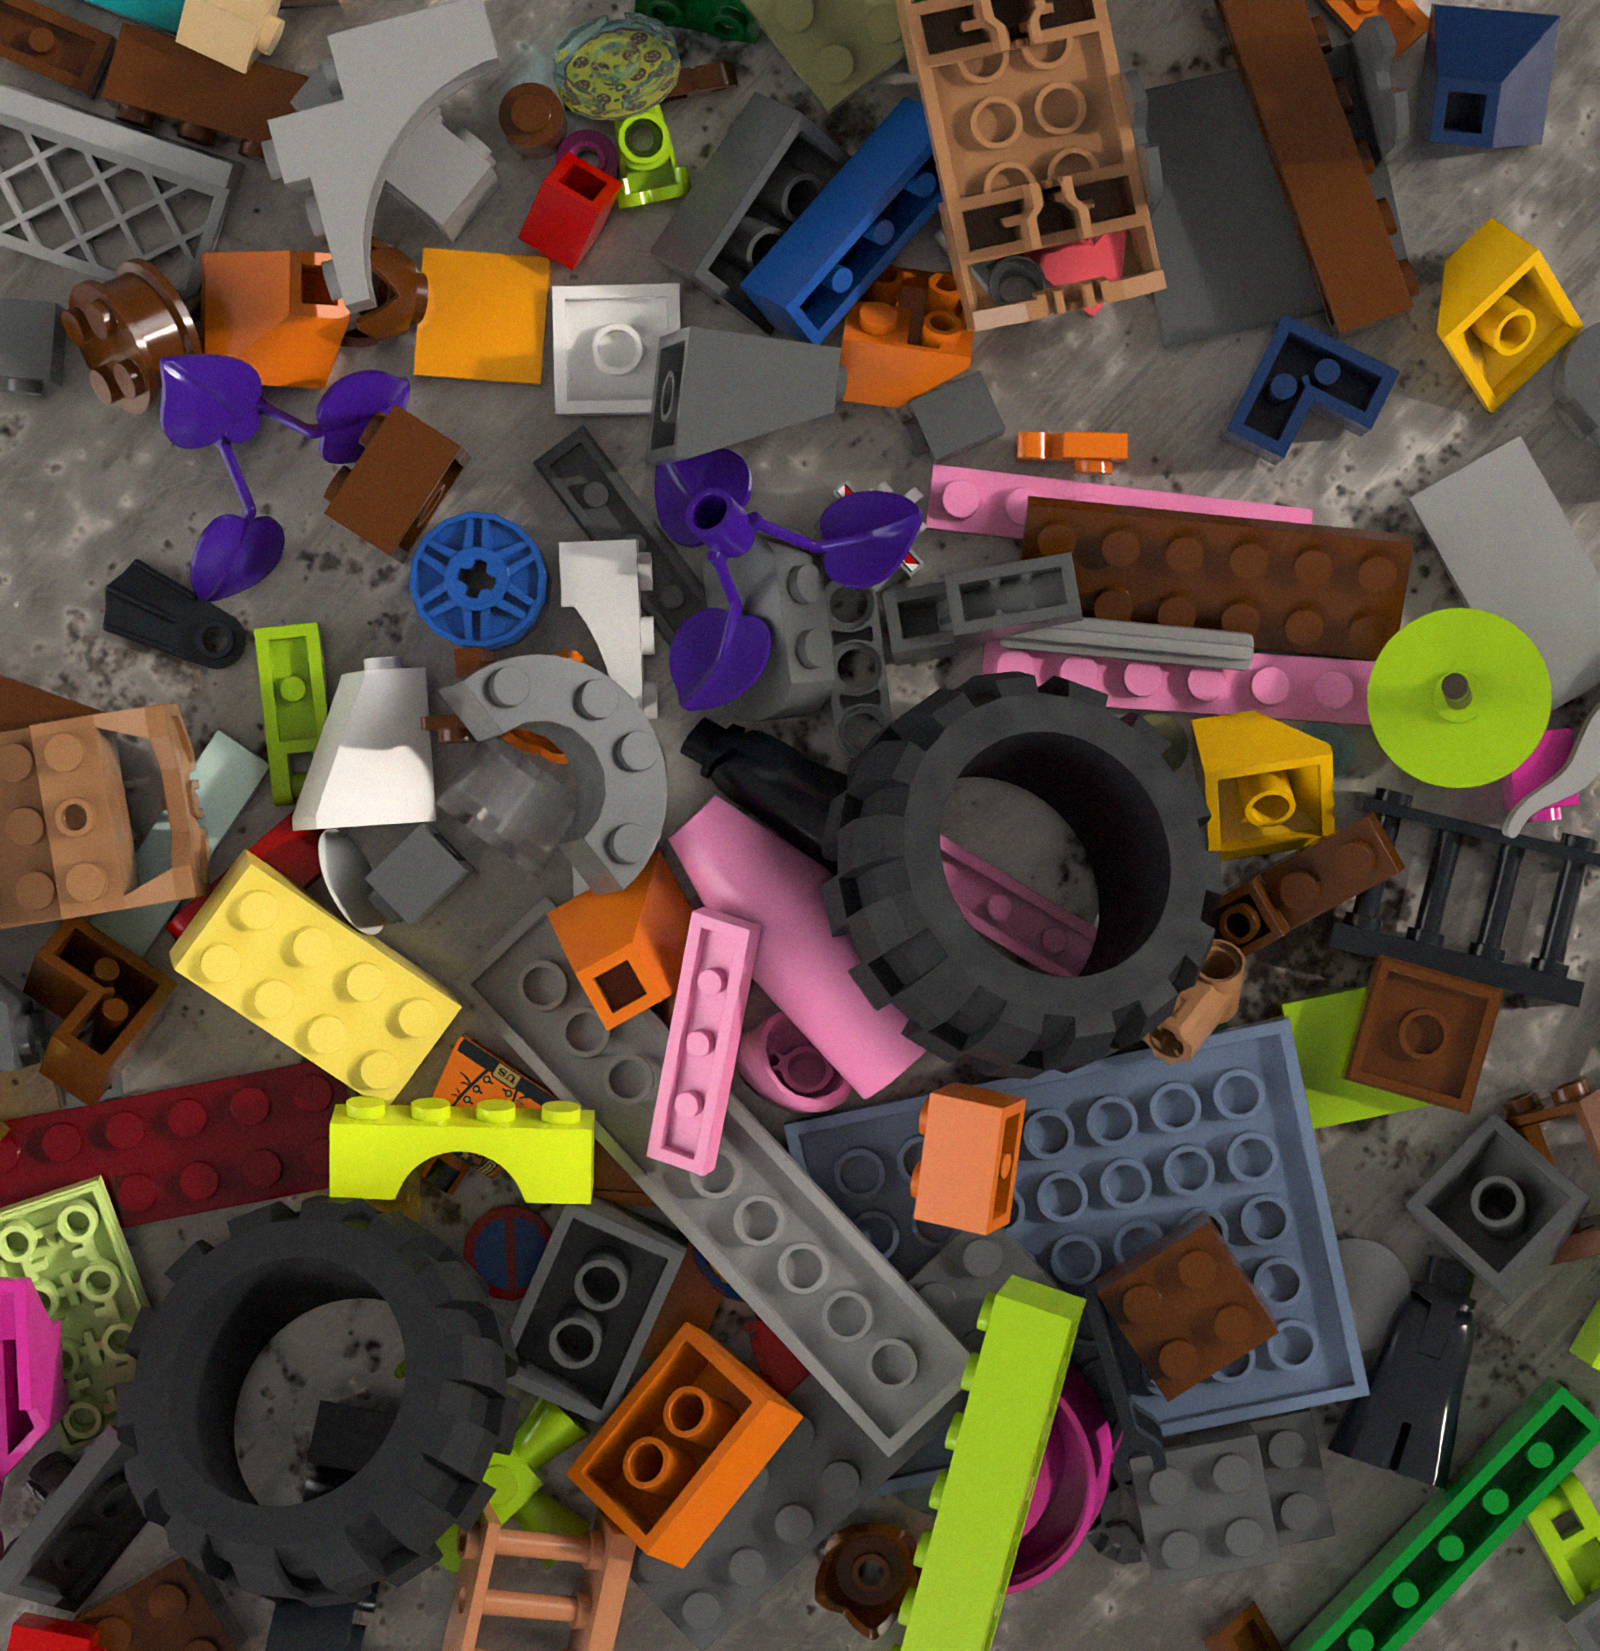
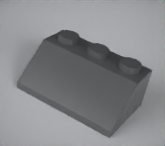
M754 92L649 252L686 282L763 333L771 336L776 327L770 325L739 285L852 156L801 112Z

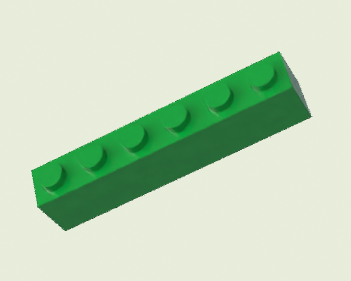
M1548 1376L1447 1481L1446 1489L1440 1488L1284 1651H1398L1600 1441V1421L1561 1384Z

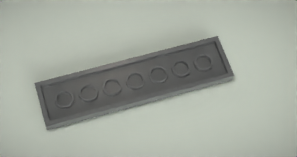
M1004 1227L986 1236L960 1230L907 1280L972 1352L978 1353L981 1352L986 1332L977 1329V1321L983 1301L989 1291L997 1293L1012 1274L1065 1292ZM810 1373L785 1397L804 1416L803 1419L683 1569L645 1554L636 1545L629 1577L699 1651H705L953 1419L956 1411H961L966 1406L970 1392L962 1389L893 1456L888 1458Z

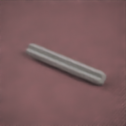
M1083 617V621L1051 626L999 639L1000 646L1008 649L1245 671L1250 668L1254 652L1253 636L1246 632Z

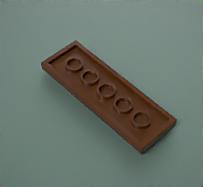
M1028 496L1020 561L1072 552L1083 617L1246 632L1253 636L1254 648L1376 661L1387 642L1400 630L1414 542L1411 534Z

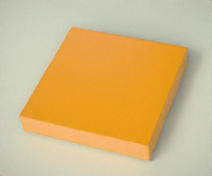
M423 248L421 273H424L428 280V303L423 320L420 324H417L413 375L421 378L542 387L552 260L541 256Z

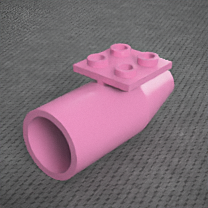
M714 795L668 837L672 848L697 892L689 900L693 910L707 907L762 925L752 979L863 1099H867L882 1090L927 1051L901 1034L909 1019L899 1009L890 1003L878 1011L875 1010L848 973V970L861 963L848 934L832 938L822 884L833 878L834 875L826 867L791 845L772 828H765L717 795Z

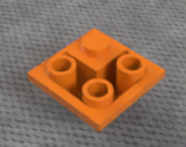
M294 250L201 253L200 344L202 353L234 357L249 363L259 374L262 386L325 389L350 320V311L345 307L343 298L332 301L325 282L321 262L332 260L331 253Z
M889 264L847 312L840 365H844L847 369V384L842 401L900 408L970 367L974 331H968L953 272H930L901 268Z
M660 850L651 855L646 866L624 890L596 896L589 889L546 913L576 977L607 1031L677 992L691 914L694 910Z

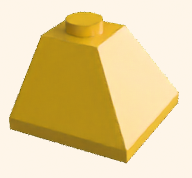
M1491 217L1445 261L1437 334L1483 407L1493 414L1566 345L1584 325L1540 250Z
M1255 710L1191 720L1195 779L1212 815L1209 822L1203 825L1207 851H1220L1221 861L1297 850L1324 835L1328 836L1335 832L1333 752L1330 744Z

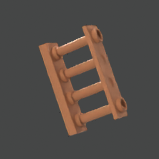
M490 1502L487 1503L469 1532L459 1526L457 1553L459 1558H461L442 1651H501L475 1648L482 1615L568 1622L571 1632L567 1649H561L560 1651H613L636 1544L600 1508L597 1509L593 1530H587L584 1536L500 1529L501 1522ZM495 1555L581 1562L584 1568L580 1590H573L571 1596L487 1588Z

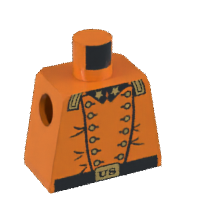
M468 1033L462 1034L455 1043L432 1098L448 1100L450 1106L476 1107V1104L483 1100L503 1099L514 1102L515 1108L542 1109V1104L546 1102L561 1101L548 1086ZM448 1152L432 1157L421 1172V1176L441 1191L453 1195L471 1166L491 1179H494L503 1167L479 1154Z

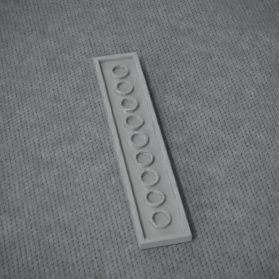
M545 895L453 984L561 1101L578 1103L581 1106V1110H595L594 1137L887 1457L890 1458L962 1390V1376L972 1351L731 1091L729 1093L714 1171L701 1176L646 1156L670 1027L653 1007H650L611 1030H606L576 977L546 914L559 906L551 897Z

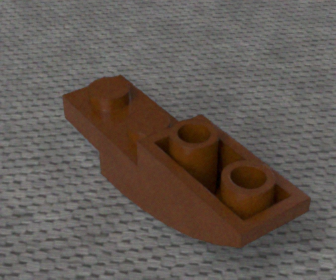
M1372 811L1330 835L1320 837L1222 892L1220 907L1202 916L1200 920L1215 929L1214 939H1221L1232 943L1241 950L1244 956H1247L1280 939L1299 925L1400 873L1405 866L1375 813Z

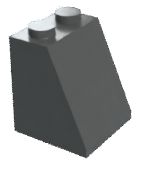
M694 326L659 337L645 464L660 466L689 459L834 413L835 404H840L843 400L847 384V369L844 365H840L841 348Z

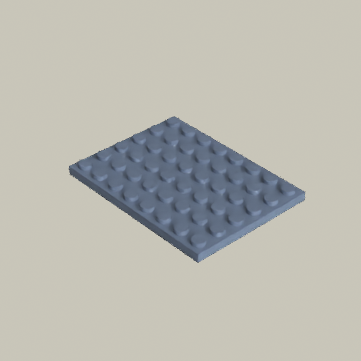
M1289 1016L1213 1031L1190 1062L1178 1061L1171 1065L1153 1056L1150 1046L1145 1045L1114 1052L1067 1074L1053 1069L1032 1079L994 1077L965 1083L966 1085L1026 1097L1010 1223L1003 1227L1066 1293L1085 1299V1283L1095 1281L1097 1277L1205 1210L1275 1316L1278 1334L1168 1402L1105 1307L1132 1399L1137 1405L1157 1418L1161 1425L1163 1437L1370 1395ZM932 1091L785 1121L783 1126L790 1156L906 1281L960 1231L959 1229L914 1219L916 1198L911 1196L910 1183L913 1170L922 1158L924 1135H921L919 1132V1116L923 1103L930 1097V1092ZM1084 1308L1070 1363L1082 1374L1095 1392L1105 1413L1111 1433L1113 1422L1118 1413L1086 1308ZM952 1419L870 1496L934 1484L941 1470L949 1471L954 1451L945 1448V1440Z

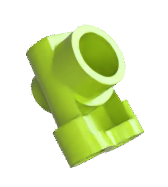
M659 102L652 103L637 112L613 115L620 179L618 181L623 183L616 198L618 209L687 195L692 188L687 165L678 166L669 130L665 124ZM646 126L652 131L654 141L648 150L638 151L632 147L629 137L635 127Z

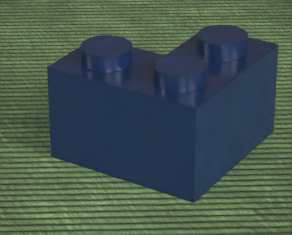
M1283 314L1274 324L1219 438L1273 465H1277L1285 458L1308 411L1361 437L1372 429L1400 371Z

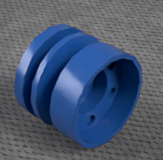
M466 512L443 520L423 537L411 561L409 588L417 613L434 633L463 648L482 647L495 652L519 644L539 626L550 604L552 577L544 553L519 525L495 513ZM480 564H487L486 573L495 579V585L492 590L482 589L478 598H471L472 588L463 583V576L465 572L476 573Z

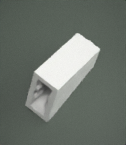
M401 656L363 659V671L341 675L292 816L293 831L436 821L430 731L421 730L420 717L429 716L426 667L403 668Z

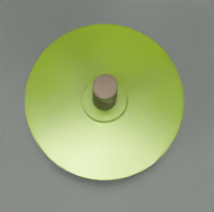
M1448 608L1425 614L1400 629L1387 642L1380 652L1370 675L1367 705L1370 723L1380 746L1399 768L1410 776L1433 786L1466 789L1484 786L1504 778L1520 767L1532 755L1545 734L1549 723L1552 706V688L1546 664L1539 650L1531 639L1516 625L1484 610Z

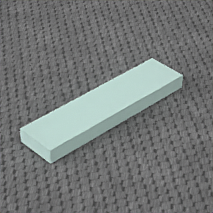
M217 730L197 760L196 770L190 773L189 781H199L200 788L196 789L195 792L199 796L198 809L203 808L205 817L196 820L199 826L207 829L210 844V860L270 772L268 761L221 730ZM167 810L162 812L135 853L141 886L171 869V830ZM184 899L94 914L89 923L144 960Z

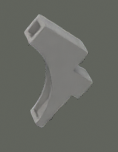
M456 0L327 35L332 55L321 57L323 71L331 96L343 93L344 100L267 120L272 139L263 141L262 149L271 179L283 178L285 186L292 194L311 189L314 190L315 196L305 198L304 202L314 236L326 235L332 260L321 262L327 289L332 301L343 298L344 305L351 314L377 307L372 284L370 258L372 227L385 179L397 155L418 126L446 99L465 86L491 73L503 70L483 0Z

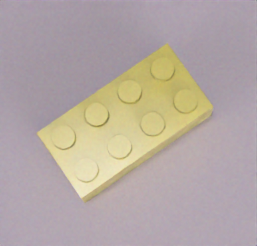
M245 848L169 951L175 971L361 1095L384 1099L385 1105L392 1104L462 1008L452 989L373 935L359 931L345 916Z

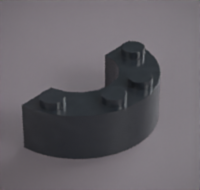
M320 1400L306 1463L303 1502L321 1497L335 1490L357 1474L381 1447L393 1426L397 1414ZM382 1580L371 1584L372 1593L361 1602L312 1607L299 1599L283 1598L282 1601L275 1603L265 1651H363L367 1626L360 1625L363 1612L375 1614Z

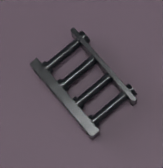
M1376 787L1374 798L1366 796L1356 797L1354 809L1368 813L1373 811L1394 848L1400 823L1404 821L1437 829L1434 849L1414 928H1407L1405 938L1380 933L1383 920L1377 919L1386 885L1385 880L1356 895L1352 913L1345 912L1343 923L1326 920L1320 945L1373 958L1376 957L1377 953L1496 988L1579 1008L1585 983L1567 978L1570 966L1564 965V960L1587 866L1600 869V854L1597 853L1600 841L1568 833H1562L1560 844L1521 834L1515 838H1509L1503 835L1501 829L1411 808L1414 796ZM1463 836L1500 845L1477 942L1469 943L1467 954L1443 948L1445 935L1439 934ZM1525 851L1562 860L1539 957L1531 958L1529 969L1505 963L1507 950L1501 949Z

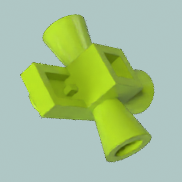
M539 1398L516 1432L510 1456L493 1452L482 1481L497 1489L489 1502L501 1522V1526L511 1517L521 1531L583 1536L591 1526L590 1522L539 1489L544 1484L549 1472L543 1465L591 1434L589 1427L577 1413ZM455 1523L435 1542L443 1554L439 1562L452 1575L459 1570L461 1558H459L457 1553L459 1526ZM539 1559L546 1570L558 1561Z

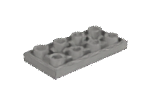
M1521 436L1512 439L1406 499L1465 607L1484 610L1508 620L1522 630L1535 644L1546 664L1552 688L1551 711L1600 684V576Z

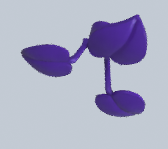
M188 354L160 358L162 380L160 423L164 434L171 443L184 449L202 448L214 443L222 454L242 504L241 517L233 514L220 515L210 522L198 538L191 558V585L196 596L202 602L206 600L214 602L251 588L271 573L279 562L284 549L285 537L281 525L270 516L255 518L256 506L231 443H242L252 438L260 426L259 416L264 414L310 439L320 438L319 453L328 463L348 464L356 462L366 449L359 444L360 437L373 416L378 411L388 415L394 404L404 410L407 409L410 384L406 377H396L379 370H364L346 375L333 383L319 401L316 409L318 424H307L269 404L261 396L262 385L259 374L249 363L241 359L214 354Z
M721 448L689 459L656 466L655 502L662 529L672 541L681 546L693 548L705 544L710 549L707 560L715 567L729 602L728 613L720 608L713 607L696 612L682 623L673 638L670 648L669 665L678 693L679 706L688 711H700L724 705L737 698L752 686L767 664L771 649L769 627L758 617H741L743 604L726 564L727 558L740 557L751 549L755 541L756 531L760 530L813 554L826 553L824 569L835 583L849 589H864L883 582L901 565L922 524V510L910 499L890 492L862 491L852 493L836 500L825 509L820 519V530L824 540L815 541L765 520L758 512L748 514L744 510L752 491V474L745 460L729 449Z

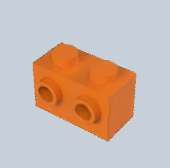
M957 1082L930 1092V1097L923 1103L919 1116V1132L921 1135H924L922 1158L913 1170L910 1183L911 1196L916 1198L914 1219L985 1236L1010 1223L1026 1097Z

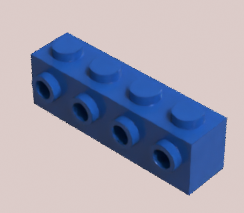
M905 96L739 285L770 325L805 343L820 345L936 212L938 203L943 202L923 104Z

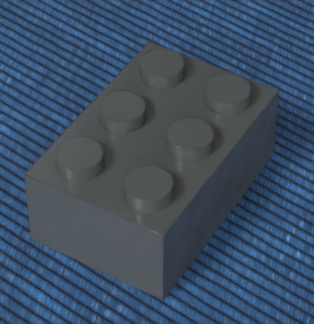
M592 1194L591 1204H565L510 1327L519 1365L516 1376L506 1378V1383L604 1425L619 1404L686 1254L689 1240L685 1235Z

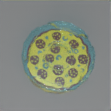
M624 12L625 19H615L609 21L608 14L591 18L571 30L556 48L553 58L555 64L553 75L560 99L572 112L592 120L617 121L646 112L661 103L677 84L681 63L673 33L660 20L648 17L642 13Z

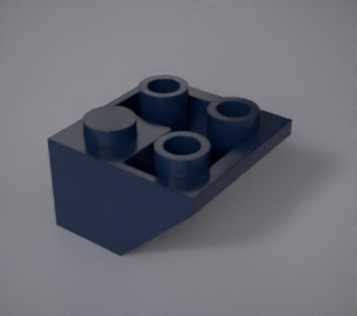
M1432 3L1414 132L1430 143L1487 148L1542 145L1560 16L1556 14Z

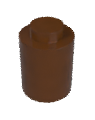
M523 83L513 87L502 99L499 107L500 126L508 144L517 154L528 159L538 160L547 158L557 152L559 145L567 136L568 126L561 102L550 88L539 83Z

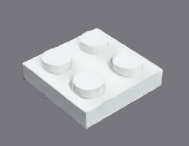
M680 283L552 286L556 417L651 414L659 337L681 329Z

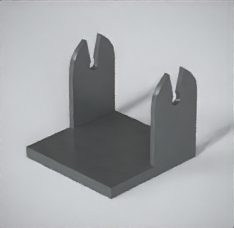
M1375 15L1364 18L1347 44L1332 47V52L1325 54L1324 57L1332 79L1342 76L1349 90L1354 112L1346 115L1353 138L1357 139L1363 136L1370 149L1375 165V173L1367 177L1375 199L1385 197L1392 210L1397 234L1389 236L1397 260H1401L1404 258L1408 259L1387 165L1408 141V96L1406 89L1391 86L1389 69L1392 68L1397 44L1384 16ZM1238 69L1144 89L1137 70L1121 72L1160 268L1163 269L1167 289L1151 293L1163 348H1171L1273 325L1283 314L1294 319H1300L1325 313Z

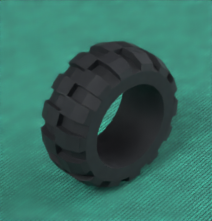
M1020 671L975 675L954 690L940 688L875 734L848 766V789L831 800L821 846L823 858L838 863V874L822 884L832 938L844 934L849 935L861 963L848 970V973L872 1007L878 1011L892 1003L909 1019L901 1034L947 1063L967 1054L972 1056V1068L986 1076L1032 1079L1053 1069L1067 1074L1141 1040L1173 1014L1178 994L1196 984L1212 947L1215 929L1200 919L1202 916L1220 907L1222 896L1220 851H1205L1199 828L1208 823L1212 815L1194 775L1180 782L1162 757V754L1172 744L1138 713L1130 712L1121 719H1118L1105 711L1109 694L1057 676L1051 677L1037 687L1035 675ZM957 778H992L1017 785L1045 801L1068 823L1077 835L1091 863L1099 898V922L1096 939L1091 954L1078 977H1057L1041 974L1010 961L988 945L963 916L947 883L940 846L944 806Z
M315 1195L302 1200L301 1210L298 1212L293 1211L283 1202L277 1201L227 1221L231 1238L216 1248L203 1239L196 1241L164 1273L174 1283V1286L155 1312L144 1305L141 1306L124 1346L125 1353L137 1359L133 1382L116 1383L117 1440L135 1449L136 1456L124 1462L125 1478L145 1519L162 1526L166 1530L169 1548L204 1573L238 1589L275 1603L282 1601L283 1598L299 1599L312 1607L361 1602L372 1593V1583L385 1580L398 1588L439 1562L443 1554L435 1542L454 1523L469 1532L497 1490L482 1481L493 1452L509 1456L512 1452L521 1402L506 1393V1378L516 1376L519 1361L507 1318L493 1309L489 1302V1285L457 1251L424 1227L397 1210L386 1213L378 1211L362 1198ZM363 1298L386 1301L401 1331L405 1349L406 1373L399 1411L385 1441L372 1459L357 1474L335 1490L307 1502L288 1506L259 1505L249 1491L241 1474L234 1442V1421L237 1402L243 1383L254 1361L280 1330L302 1314L316 1307L345 1299Z

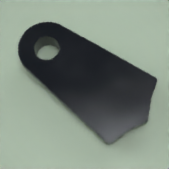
M135 559L119 577L105 586V615L102 628L106 632L211 669H224L234 665L245 651L246 633L242 624L234 616L208 600L202 602L192 590L140 559ZM213 628H221L227 636L226 646L219 652H211L205 644L206 634Z

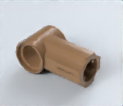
M1213 939L1212 947L1195 986L1180 992L1173 1014L1142 1038L1152 1049L1153 1056L1171 1065L1178 1061L1190 1062L1216 1026L1228 1022L1235 1016L1239 1006L1246 967L1245 956L1238 947L1221 939Z

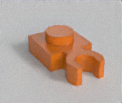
M1018 432V435H1016V461L1074 463V474L1111 475L1112 464H1124L1128 459V433Z

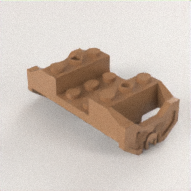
M895 0L910 75H917L943 197V202L938 203L951 269L963 307L968 331L977 332L1045 318L1051 313H1054V315L1064 314L1081 308L1095 307L1096 304L1113 303L1167 289L1164 272L1160 268L1106 0H927L914 3V0ZM1126 230L1121 276L1108 279L1105 276L1074 283L1059 284L1052 288L1031 292L1032 297L995 304L971 271V264Z
M158 704L29 725V728L0 732V930L210 894V844L208 832L205 827L199 826L196 820L205 816L203 808L198 809L199 796L195 792L196 789L200 788L199 781H189L190 773L196 770V761L178 704ZM115 732L149 739L162 776L165 797H161L160 800L162 810H167L171 830V869L142 886L140 884L133 841L143 839L142 830L133 831L126 793V790L135 789L133 779L123 780Z

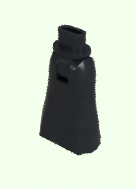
M703 717L685 739L680 753L701 764L700 775L706 779L711 777L719 791L731 801L753 814L791 845L826 867L836 876L838 874V863L823 858L821 845L831 800L848 789L847 774L811 759L770 734L758 730H749L744 733L746 728L734 723L725 729L710 719Z
M1429 1255L1421 1282L1413 1280L1411 1288H1414L1417 1292L1409 1291L1398 1304L1366 1370L1370 1395L1350 1400L1327 1447L1328 1450L1385 1470L1389 1469L1397 1474L1438 1488L1446 1489L1455 1447L1461 1399L1475 1334L1474 1316L1471 1310L1475 1309L1477 1301L1469 1297L1476 1276L1465 1266Z

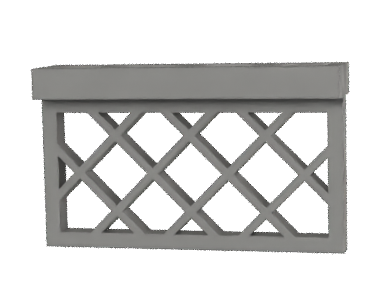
M0 82V124L22 131L34 154L30 159L4 171L0 163V187L16 218L0 225V245L107 282L115 278L117 269L102 265L90 240L120 225L136 258H141L151 263V260L180 246L192 270L185 293L176 291L182 300L194 294H199L201 291V253L214 252L233 189L239 186L245 164L6 82ZM37 137L57 143V145L44 151ZM68 148H72L83 153L95 177L65 192L48 159ZM97 157L118 165L104 172ZM39 164L55 197L26 212L9 179ZM131 168L144 174L155 198L125 213L108 179ZM157 178L175 183L178 186L164 192ZM99 185L116 218L86 233L69 200ZM189 189L213 196L206 223L185 233L169 200ZM60 205L76 238L55 249L42 244L30 220ZM160 205L176 238L146 253L129 220ZM20 225L27 239L8 233V231ZM202 235L196 254L190 240ZM81 246L87 259L67 252Z

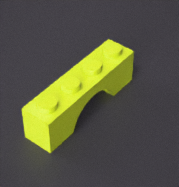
M353 1097L348 1099L346 1104H336L330 1121V1197L395 1200L404 1180L422 1162L443 1153L470 1152L485 1156L501 1165L517 1183L525 1203L591 1204L594 1185L595 1110H581V1106L578 1103L571 1101H550L542 1104V1109L515 1108L514 1102L503 1099L483 1100L478 1102L476 1107L450 1106L448 1100L442 1098H420L412 1101L411 1105H385V1100L379 1097Z

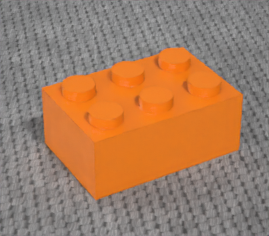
M685 1322L565 1474L645 1554L683 1569L804 1416L721 1339Z

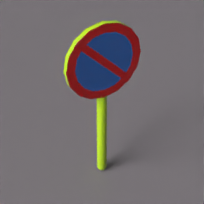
M507 1205L491 1209L474 1222L466 1235L463 1258L489 1285V1295L491 1297L510 1301L522 1299L525 1296L553 1230L542 1216L528 1208ZM405 1359L394 1371V1375L398 1379L405 1377Z

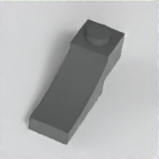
M1072 552L944 574L945 581L882 592L891 650L896 666L958 656L960 651L1001 638L1051 626L1083 621Z

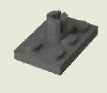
M108 1424L101 1434L94 1437L86 1446L83 1457L76 1466L75 1462L67 1454L63 1455L61 1452L56 1451L46 1455L32 1467L28 1474L31 1480L26 1481V1488L36 1499L43 1503V1508L24 1532L9 1543L3 1553V1558L0 1561V1590L2 1593L76 1613L148 1520L145 1519L125 1478L124 1462L136 1456L135 1449L117 1440V1426Z

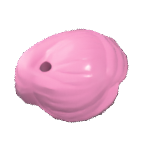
M783 1011L777 1012L764 1020L758 1028L740 1036L735 1062L737 1072L747 1087L758 1097L775 1107L798 1114L828 1111L844 1103L853 1089Z

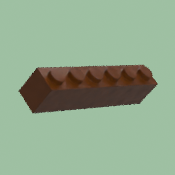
M1213 0L1334 339L1338 340L1407 315L1414 308L1411 297L1419 294L1418 284L1408 259L1397 260L1389 238V236L1397 234L1395 219L1386 198L1383 197L1376 200L1367 176L1375 173L1374 161L1363 136L1357 139L1353 138L1346 115L1354 112L1351 96L1342 76L1332 79L1324 57L1325 54L1332 52V46L1321 16L1318 15L1310 18L1304 0Z

